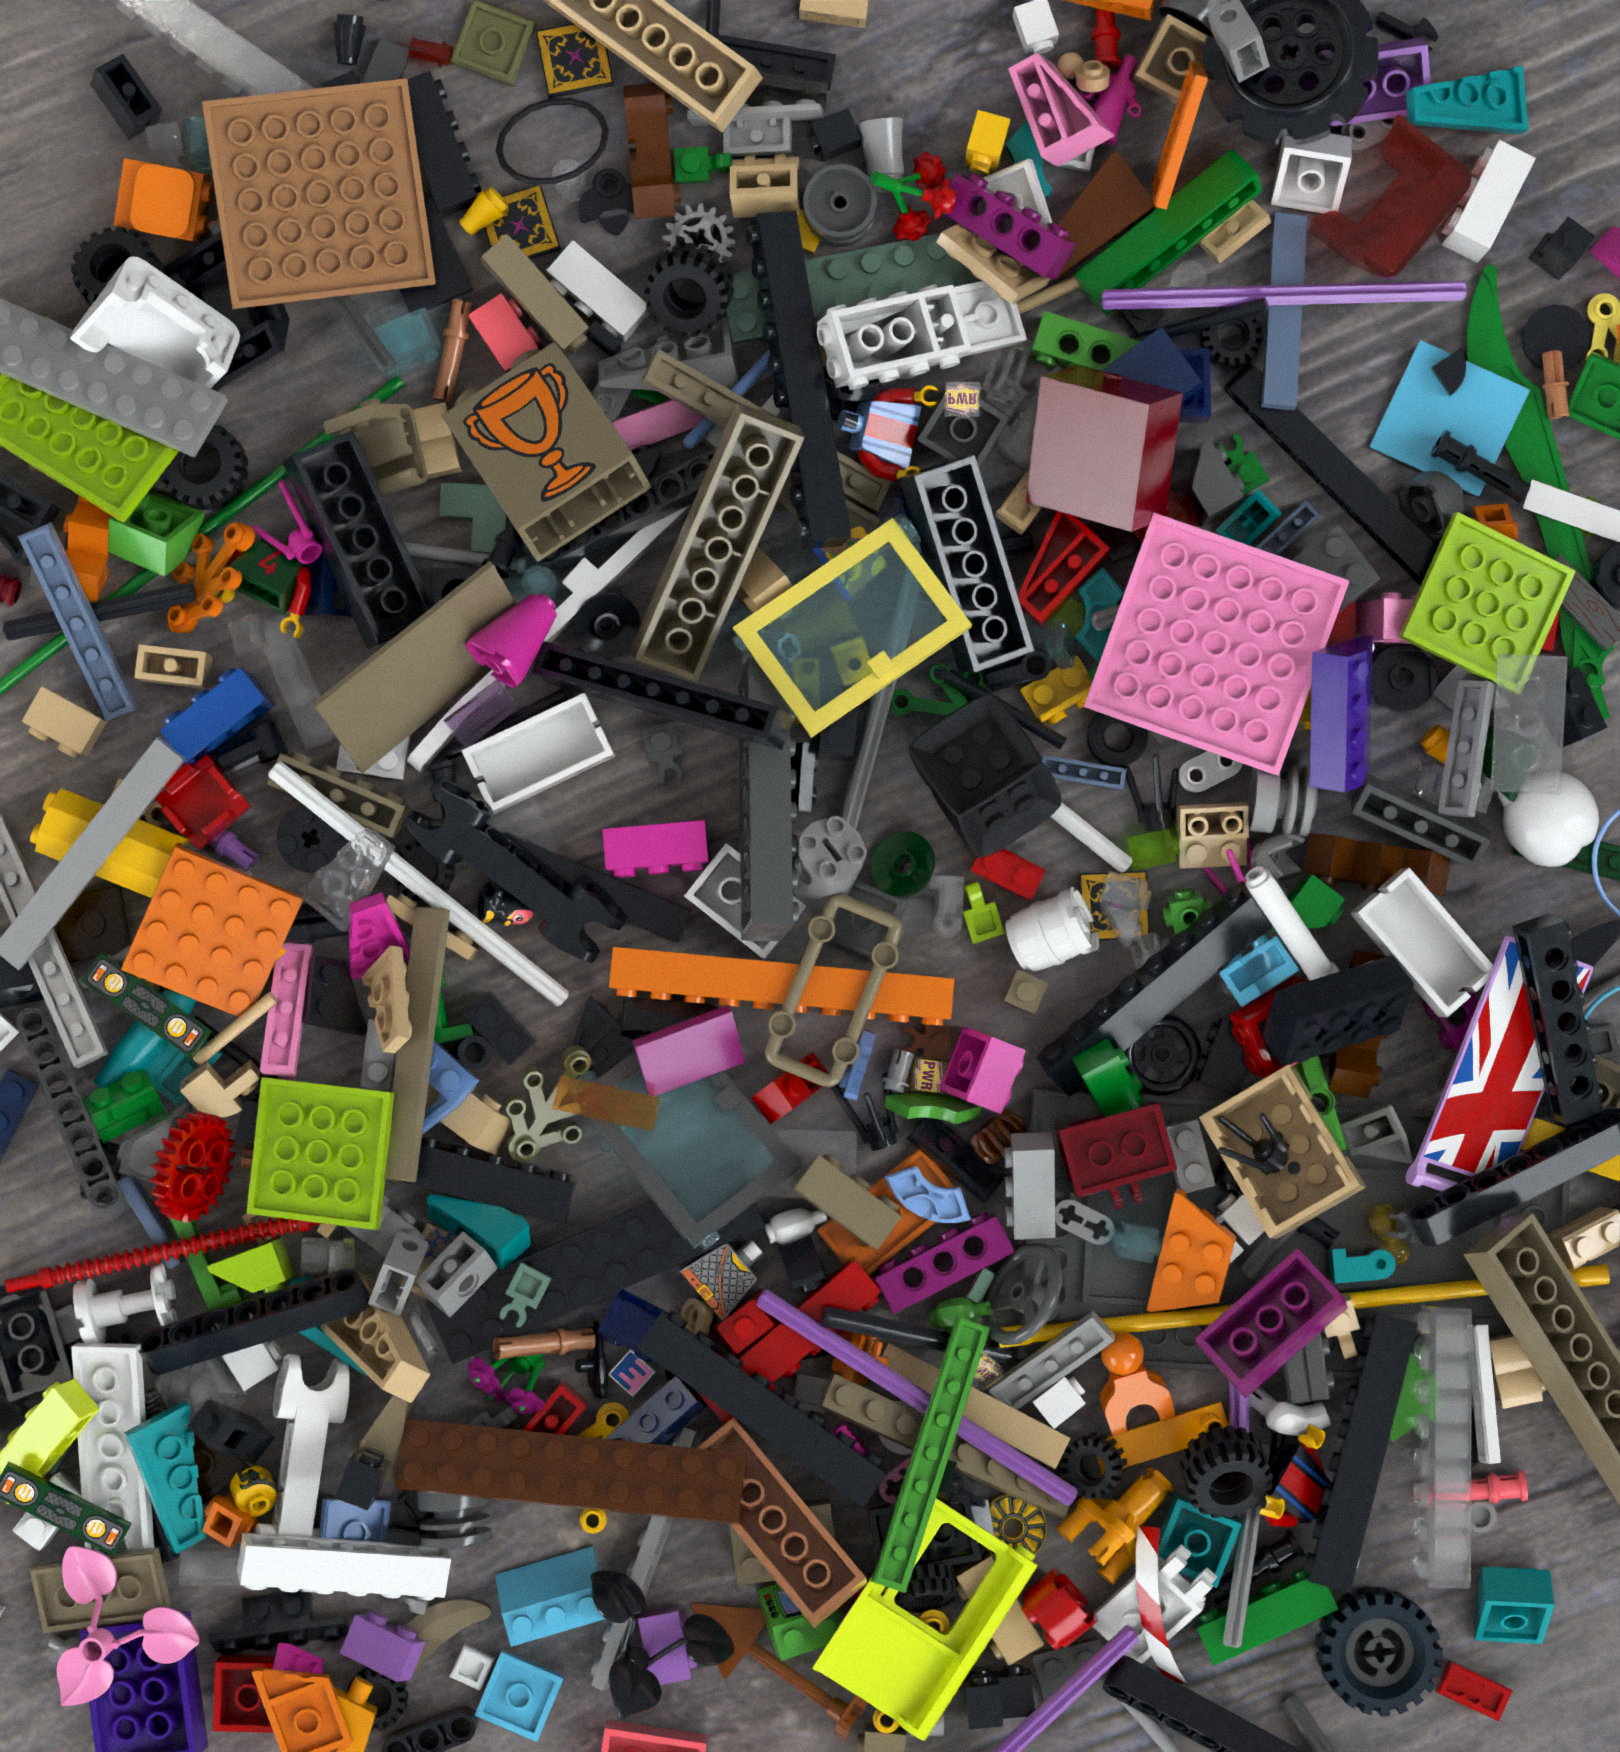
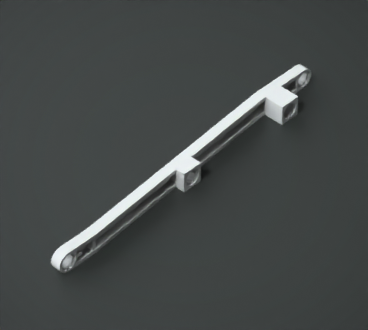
M772 395L761 408L780 418V410L775 407ZM715 425L702 441L710 448H716L725 429ZM707 470L701 471L696 476L695 481L702 483ZM692 504L639 530L599 569L584 557L562 582L564 587L572 594L555 609L557 617L544 641L551 643L574 621L576 613L586 600L597 594L604 593L689 513ZM493 670L483 677L443 716L410 754L407 762L419 773L436 758L459 730L506 686L491 675L494 672Z

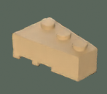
M429 1083L425 1110L432 1106L439 1098V1092ZM475 1086L459 1107L440 1120V1122L470 1145L497 1155L514 1131L511 1119L507 1113L500 1109L502 1106L500 1103L487 1094L482 1096L474 1091Z

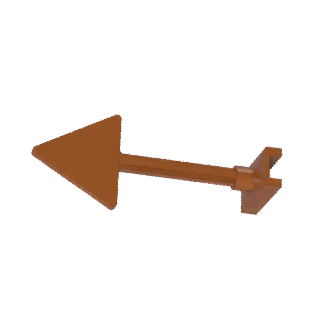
M693 1603L691 1605L694 1615L704 1614L712 1617L725 1629L735 1646L733 1655L725 1662L717 1665L724 1680L729 1678L744 1655H750L825 1709V1714L837 1722L834 1735L846 1742L850 1735L851 1727L857 1718L861 1720L864 1716L867 1702L857 1695L849 1704L837 1696L833 1698L759 1645L755 1640L766 1625L762 1609Z

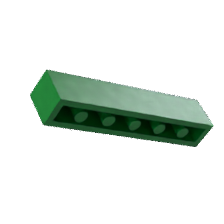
M1233 149L1225 155L1216 158L1210 167L1197 177L1191 178L1180 191L1170 198L1167 210L1157 208L1146 218L1140 219L1131 230L1121 238L1112 241L1106 250L1081 267L1075 276L1082 293L1107 316L1114 309L1105 310L1102 308L1101 294L1103 290L1135 289L1146 285L1261 193L1263 190L1258 173Z

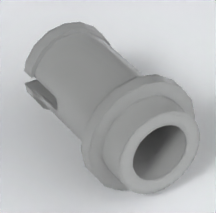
M893 1049L887 1078L883 1077L882 1079L885 1082L884 1089L903 1094L904 1089L909 1087V1084L906 1082L912 1060L915 1056L914 1054Z

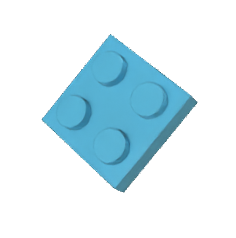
M502 1650L474 1716L537 1742L565 1676Z

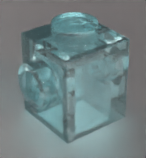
M1122 1221L1121 1228H1115L1112 1248H1116V1255L1118 1257L1153 1264L1154 1256H1160L1163 1237L1158 1236L1159 1229L1156 1227Z

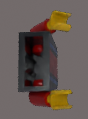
M1309 1424L1307 1426V1434H1301L1298 1437V1441L1302 1443V1446L1279 1445L1269 1463L1273 1476L1271 1479L1272 1488L1267 1491L1266 1499L1258 1502L1259 1505L1264 1507L1260 1509L1259 1514L1265 1515L1269 1525L1294 1527L1297 1523L1309 1524L1313 1519L1323 1518L1325 1506L1320 1505L1324 1486H1331V1481L1325 1475L1319 1455V1447L1325 1439L1324 1430Z

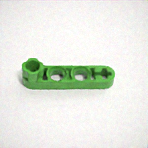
M171 1219L179 1241H181L182 1237L190 1240L191 1235H195L196 1238L200 1237L201 1232L196 1220L191 1219L190 1223ZM200 1250L197 1256L193 1252L189 1253L187 1260L209 1311L246 1300L245 1293L241 1287L230 1282L222 1284L219 1277L209 1273L207 1266L213 1264L209 1251L204 1253L203 1250Z

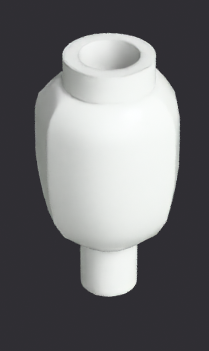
M797 1208L773 1216L770 1223L765 1224L764 1227L770 1244L777 1242L781 1245H787L809 1236L815 1225L826 1222L827 1217L821 1210L810 1212L806 1209Z

